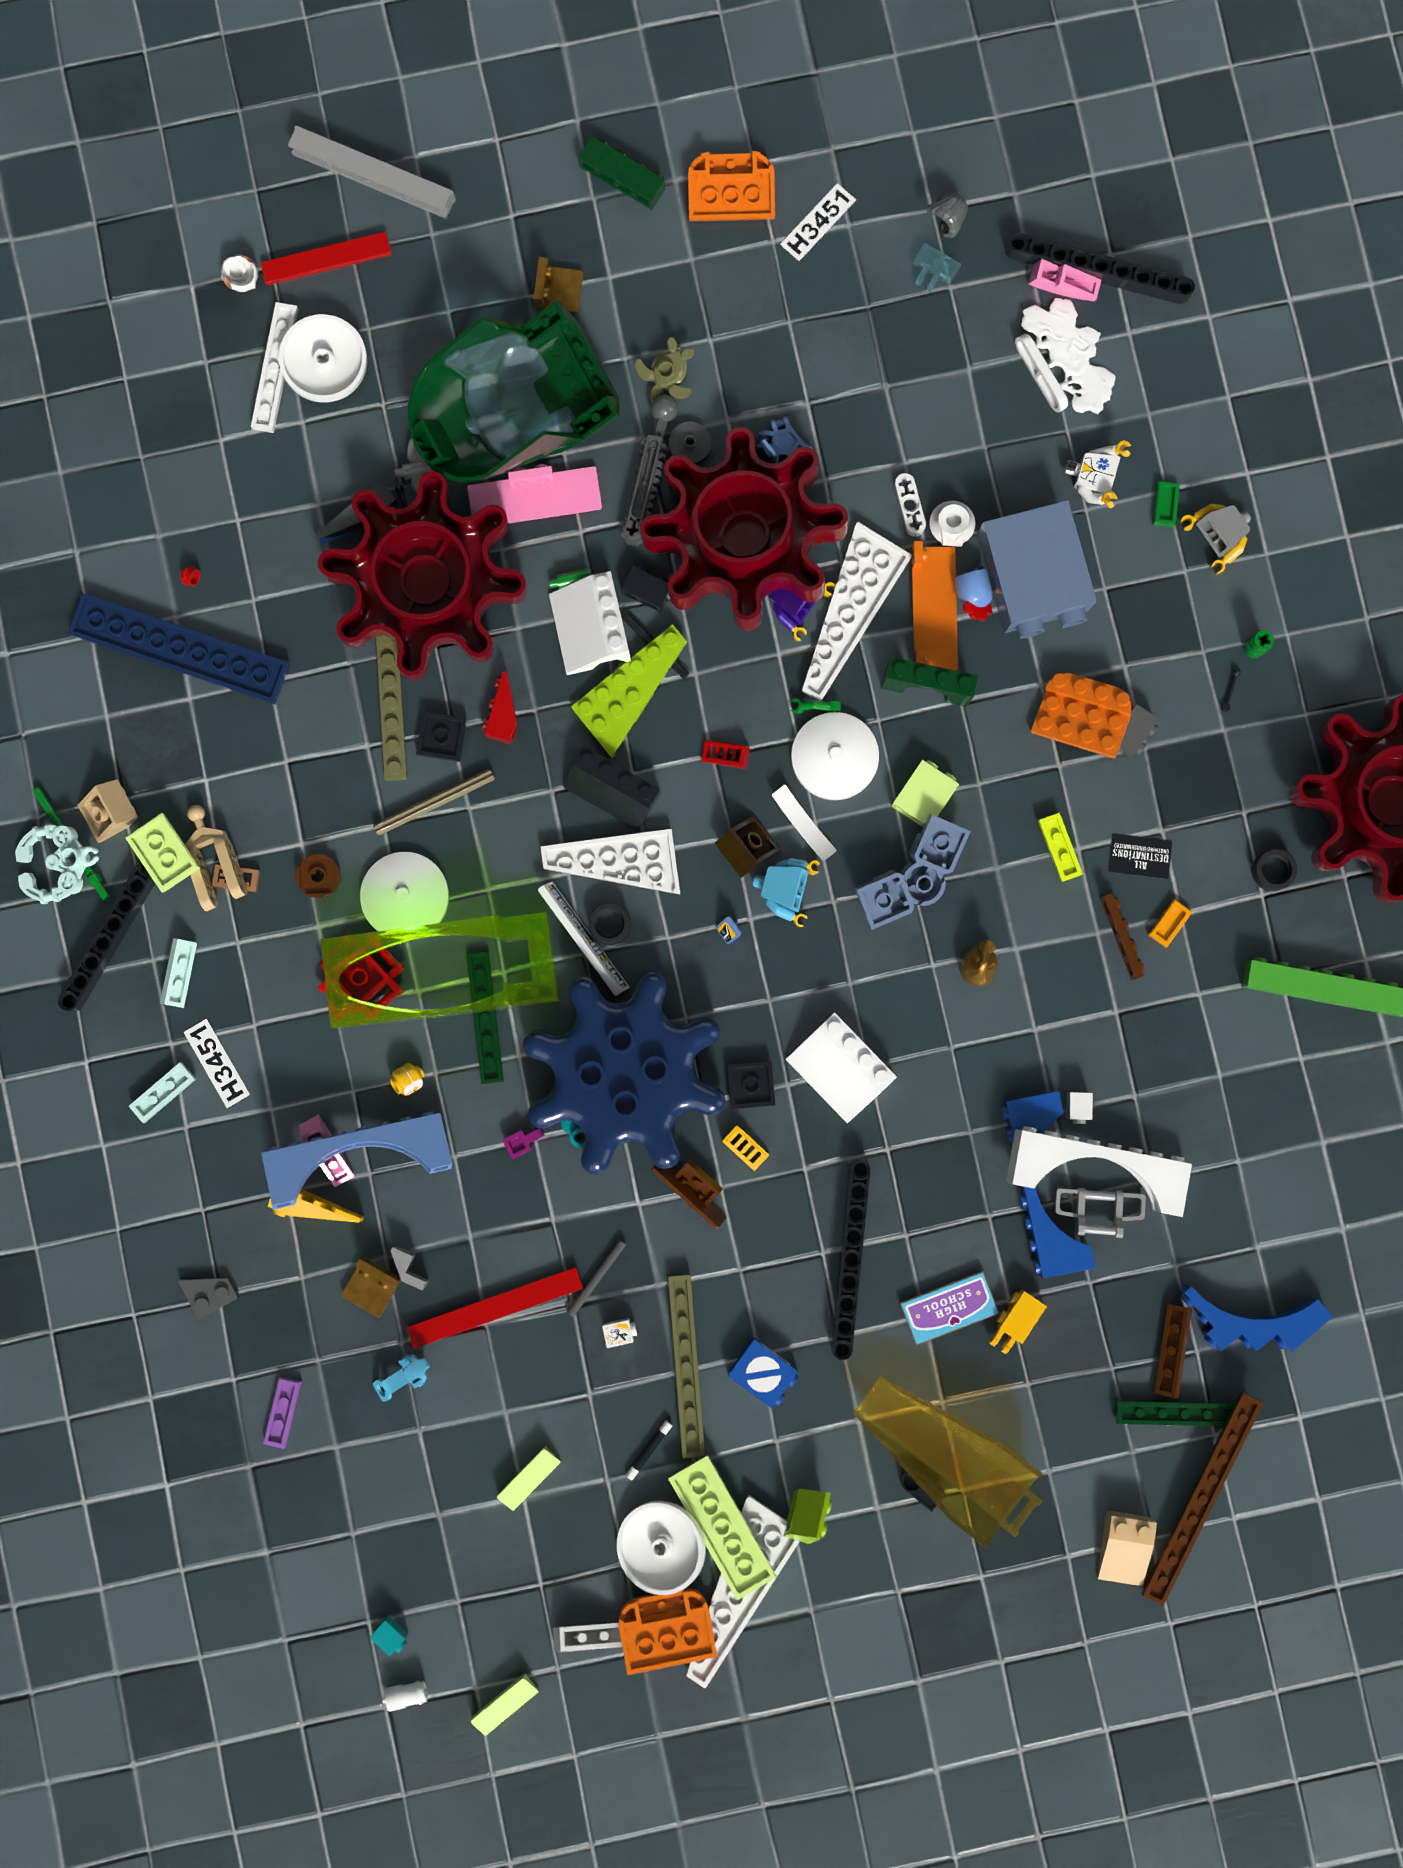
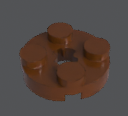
M313 854L307 856L296 869L295 878L298 887L303 893L312 898L320 899L326 898L337 891L341 881V872L336 862L323 854ZM318 870H321V874L324 873V878L321 879V882H316V879L313 880V875Z

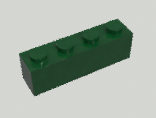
M591 136L578 157L581 169L653 210L665 190V179L660 173L648 170L643 163L638 160H631L623 151L619 149L614 150L602 139L597 140Z

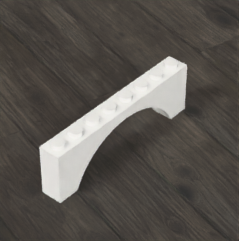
M1026 1126L1023 1127V1130L1015 1129L1006 1183L1035 1188L1047 1173L1065 1162L1084 1157H1100L1124 1167L1140 1182L1150 1199L1153 1211L1183 1217L1192 1164L1184 1162L1185 1158L1171 1155V1159L1163 1158L1164 1154L1150 1151V1155L1142 1154V1149L1129 1147V1151L1121 1150L1122 1145L1108 1143V1147L1100 1146L1101 1141L1087 1139V1143L1079 1142L1080 1137L1066 1135L1065 1139L1058 1138V1133L1046 1130L1044 1135L1036 1133V1128Z

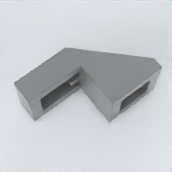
M398 1246L392 1247L391 1254L401 1281L420 1290L425 1289L429 1280L409 1271L416 1254Z

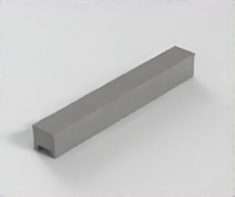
M295 126L293 135L288 143V146L293 148L292 155L445 219L453 203L456 201L454 192L448 188L299 126Z

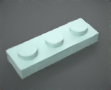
M173 938L160 1004L184 1008L197 943Z
M180 1062L129 1107L142 1123H146L194 1082L196 1078Z

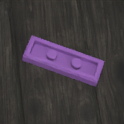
M279 1377L263 1444L282 1449L286 1448L302 1381Z

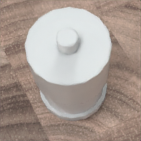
M418 1680L415 1683L385 1688V1697L382 1698L383 1704L386 1703L387 1709L390 1712L427 1702L428 1693L425 1681Z

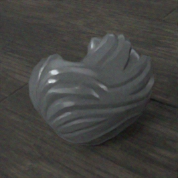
M947 192L941 195L935 203L927 207L928 214L936 215L945 221L941 225V234L949 238L956 236L968 211L965 199L954 192Z

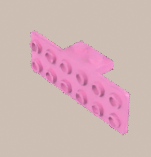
M545 464L537 465L534 469L527 470L525 468H516L513 472H508L509 479L468 485L467 487L471 515L476 514L488 505H498L507 514L508 523L602 509L597 471L594 466L554 473L552 467Z

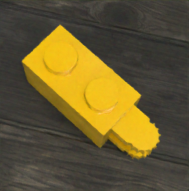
M1022 1289L1019 1292H1014L1009 1300L1011 1305L1007 1311L1003 1310L998 1316V1329L989 1344L995 1346L1000 1341L1004 1332L1008 1334L1009 1338L1001 1350L1004 1354L1009 1352L1016 1340L1023 1344L1047 1307Z

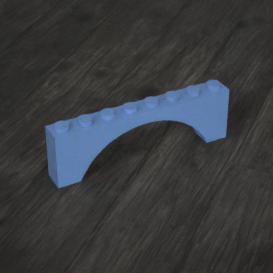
M426 1112L419 1118L413 1119L412 1116L404 1117L399 1120L400 1122L392 1124L390 1121L379 1123L378 1127L370 1129L368 1126L355 1129V1132L346 1134V1131L334 1133L333 1137L325 1139L323 1136L312 1138L311 1142L303 1144L301 1141L288 1144V1147L279 1149L278 1146L265 1149V1152L261 1153L272 1209L276 1210L296 1205L301 1188L315 1169L329 1158L354 1148L383 1147L399 1151L417 1161L429 1174L451 1169L453 1163L441 1114Z

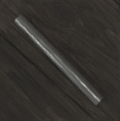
M618 1240L566 1313L571 1317L575 1316L624 1249L626 1244L623 1241Z

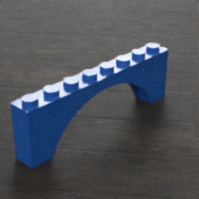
M1059 1091L1003 1101L1004 1106L1001 1107L1003 1119H1007L1009 1127L1006 1128V1136L1008 1142L1012 1141V1145L1015 1129L1023 1130L1024 1126L1036 1128V1133L1044 1135L1045 1130L1047 1131L1050 1125L1064 1113ZM1021 1186L1022 1194L1019 1195L1022 1208L1025 1207L1027 1216H1024V1223L1026 1229H1030L1031 1238L1028 1239L1031 1252H1034L1036 1260L1033 1261L1035 1273L1044 1279L1095 1269L1092 1246L1072 1239L1051 1221L1041 1205L1036 1186L1035 1188Z

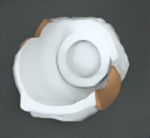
M243 254L228 257L223 261L221 278L230 289L239 292L254 289L258 278L256 263Z

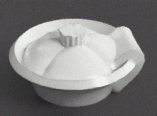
M946 501L939 504L933 510L930 517V529L934 537L943 546L962 547L963 543L974 532L975 517L971 509L965 504L958 501Z

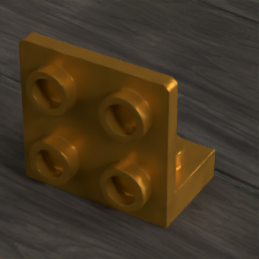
M539 257L533 298L535 308L544 310L555 300H558L570 313L577 314L580 304L583 271L549 266L548 258Z
M362 1257L355 1265L357 1268L341 1296L379 1318L400 1284L401 1278L368 1258Z

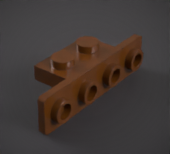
M691 1159L678 1172L673 1167L662 1169L654 1165L651 1168L659 1179L664 1181L675 1194L679 1195L693 1210L700 1214L709 1225L718 1229L725 1221L726 1215L711 1203L723 1188Z

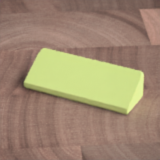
M544 1446L498 1493L497 1498L514 1511L561 1461Z
M524 1673L474 1714L470 1722L486 1736L536 1695L539 1690Z

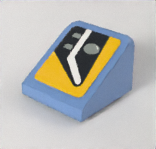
M729 916L716 927L727 944L732 943L742 934Z

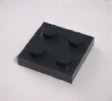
M423 711L416 755L460 762L467 718Z
M772 1061L727 1065L731 1109L776 1106Z

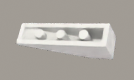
M619 1623L553 1628L554 1652L622 1647Z

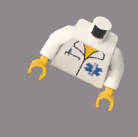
M1123 440L1118 445L1091 450L1084 454L1080 463L1068 461L1065 473L1076 476L1074 488L1078 490V493L1086 502L1101 505L1105 503L1108 508L1114 507L1113 502L1109 500L1118 499L1116 494L1111 491L1120 460L1118 455L1119 453L1124 457L1130 455L1128 450L1123 451L1125 447L1131 446L1129 442Z

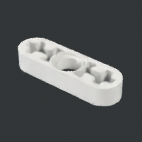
M903 473L896 478L894 488L905 530L910 536L917 537L924 532L926 522L914 478L910 474ZM902 480H905L906 483H910L907 487V495H905L904 487L899 486ZM906 500H913L916 503V508L914 510H907L904 507V502ZM913 515H915L916 523L921 524L918 530H915L914 527H910L913 523Z

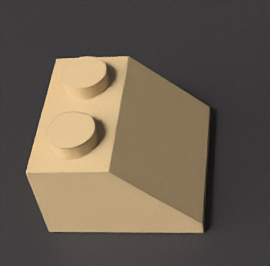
M118 779L96 785L77 805L98 843L128 828L138 818L135 808L128 800L125 790L121 787Z

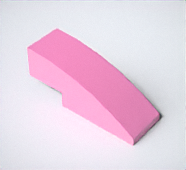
M1043 259L1033 265L1029 285L1039 289L1089 301H1096L1101 284V279L1066 264L1060 267Z

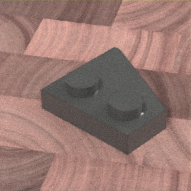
M229 1277L183 1279L178 1281L198 1320L239 1298Z

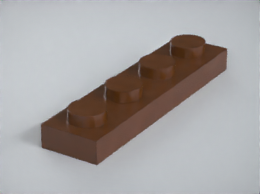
M1112 893L1105 895L1100 900L1130 979L1134 980L1143 977L1145 968L1141 959H1137L1135 953L1137 947L1133 938H1129L1127 930H1129L1128 923L1124 917H1121L1119 909H1121L1120 902Z
M1175 1304L1167 1305L1154 1391L1156 1394L1179 1398L1192 1308Z

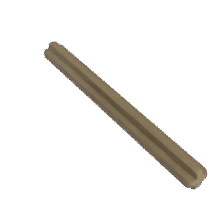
M487 769L375 823L373 828L377 835H382L495 779L490 769Z

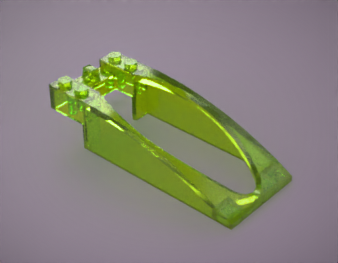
M547 912L504 918L494 915L321 939L331 1029L447 1017L560 1002L551 938L550 915ZM445 935H469L505 942L528 940L533 981L513 984L505 982L503 983V990L499 993L462 1006L433 1010L386 1007L355 999L342 991L338 983L341 973L354 962L380 950L416 939Z

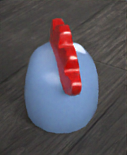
M982 565L981 570L974 568L971 572L955 578V589L959 600L963 604V613H969V617L972 620L978 618L980 621H985L987 616L993 613L990 604L993 591L987 565Z

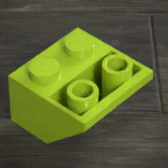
M806 1489L795 1490L792 1496L784 1537L807 1544L824 1537L827 1529V1523H824L826 1514H829L832 1506V1501L829 1500L831 1493Z

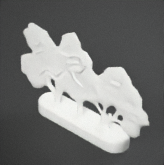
M1055 298L1054 302L1050 305L1049 312L1037 305L1023 310L1024 317L1021 326L1025 330L1034 333L1037 336V341L1035 344L1031 336L1023 334L1016 338V348L1055 412H1060L1067 408L1068 399L1063 391L1066 390L1073 394L1072 406L1075 411L1083 413L1091 410L1099 414L1103 410V403L1110 400L1111 388L1115 382V375L1104 367H1096L1089 363V358L1095 356V343L1098 342L1101 333L1088 326L1080 329L1075 327L1078 314L1073 303L1067 299ZM1046 335L1047 339L1042 341L1041 337ZM1039 348H1047L1049 350L1050 363H1046ZM1056 365L1061 366L1065 371L1064 382L1058 383L1050 368ZM1072 375V380L1068 381L1067 378ZM1078 383L1081 385V389H1073L1072 385L1068 386V384ZM1075 393H1081V396L1077 397Z

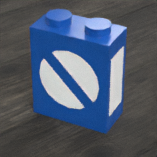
M755 1337L752 1338L728 1372L729 1378L771 1409L775 1404L778 1406L785 1397L783 1392L788 1386L792 1387L799 1376L796 1375L798 1373L796 1367Z

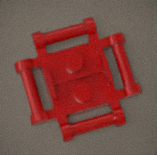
M350 934L347 937V941L332 955L318 963L328 974V977L317 989L327 995L343 1013L342 1016L346 1021L360 1010L372 1022L376 1018L375 1015L397 995L401 996L404 993V990L393 979L406 967L402 962L399 963L381 944V939L377 935H374L362 945L353 934ZM354 946L356 950L333 970L331 966ZM371 948H374L392 968L389 973L368 952ZM333 983L353 1003L350 1008L330 987ZM388 984L392 989L369 1009L365 1004Z

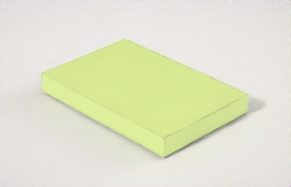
M164 813L159 814L125 837L162 893L200 869V866Z

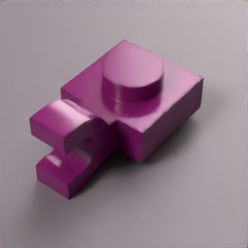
M541 1128L527 1135L524 1130H521L502 1141L513 1160L533 1150L530 1143L545 1135Z

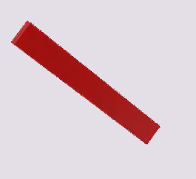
M577 1267L408 1326L407 1330L415 1349L581 1290L583 1285Z

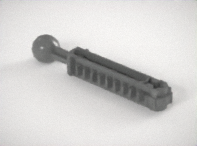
M659 395L653 400L651 413L655 418L652 434L647 435V439L640 442L643 450H639L642 458H638L640 466L636 467L638 474L634 475L636 483H632L634 491H630L632 499L628 500L630 507L626 508L628 516H624L626 524L622 525L623 529L621 532V536L627 545L638 547L639 544L643 543L640 524L644 518L652 515L650 510L655 509L652 502H656L657 499L654 494L659 492L656 486L661 484L658 477L663 475L660 469L664 468L662 461L667 459L665 454L669 453V449L664 442V435L667 423L673 420L678 412L677 402L668 395Z

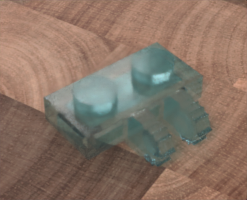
M924 243L913 261L914 265L922 269L915 284L920 286L926 274L929 273L934 277L927 286L928 292H932L938 280L950 285L961 264Z

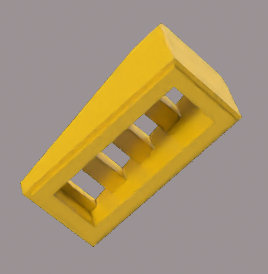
M738 1125L722 1140L727 1147L754 1171L769 1156ZM740 1133L742 1137L732 1145L730 1142ZM746 1139L748 1143L739 1151L737 1148ZM753 1145L755 1149L745 1157L743 1154ZM759 1151L761 1155L752 1163L750 1161L751 1158Z

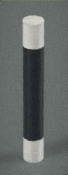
M665 1420L625 1474L630 1480L635 1478L673 1426L669 1421Z

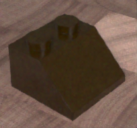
M754 815L728 830L715 842L720 852L725 856L740 878L780 851Z

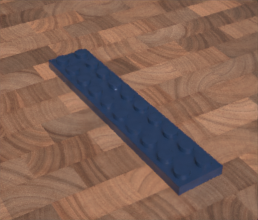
M85 593L81 596L68 634L73 637L274 705L290 666L286 661Z

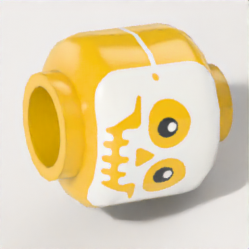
M406 1063L392 1072L390 1083L397 1094L408 1096L423 1086L422 1078L424 1073L418 1065L415 1067L411 1063Z

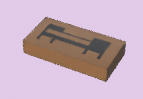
M215 864L212 886L229 889L221 865ZM240 868L247 891L257 892L260 870Z

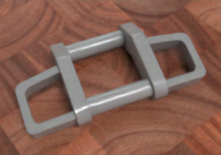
M1080 1187L1077 1189L1057 1188L1055 1190L1054 1211L1060 1215L1075 1217L1077 1235L1088 1233L1114 1235L1115 1238H1123V1221L1143 1220L1145 1218L1146 1196L1144 1194L1123 1193V1190H1115V1192L1091 1191ZM1062 1193L1076 1194L1075 1213L1060 1210V1195ZM1124 1197L1139 1198L1138 1215L1123 1216ZM1085 1199L1114 1201L1113 1226L1085 1224Z

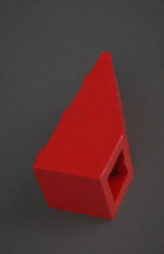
M503 671L502 677L498 676L495 689H497V694L495 698H491L489 704L491 714L484 721L483 731H485L487 738L512 745L518 721L507 672Z

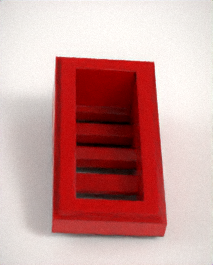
M704 740L701 762L747 769L750 748L746 745ZM715 746L714 756L710 758L711 747ZM720 748H724L722 760L719 759ZM732 749L731 761H728L729 750ZM738 751H741L739 762H736Z

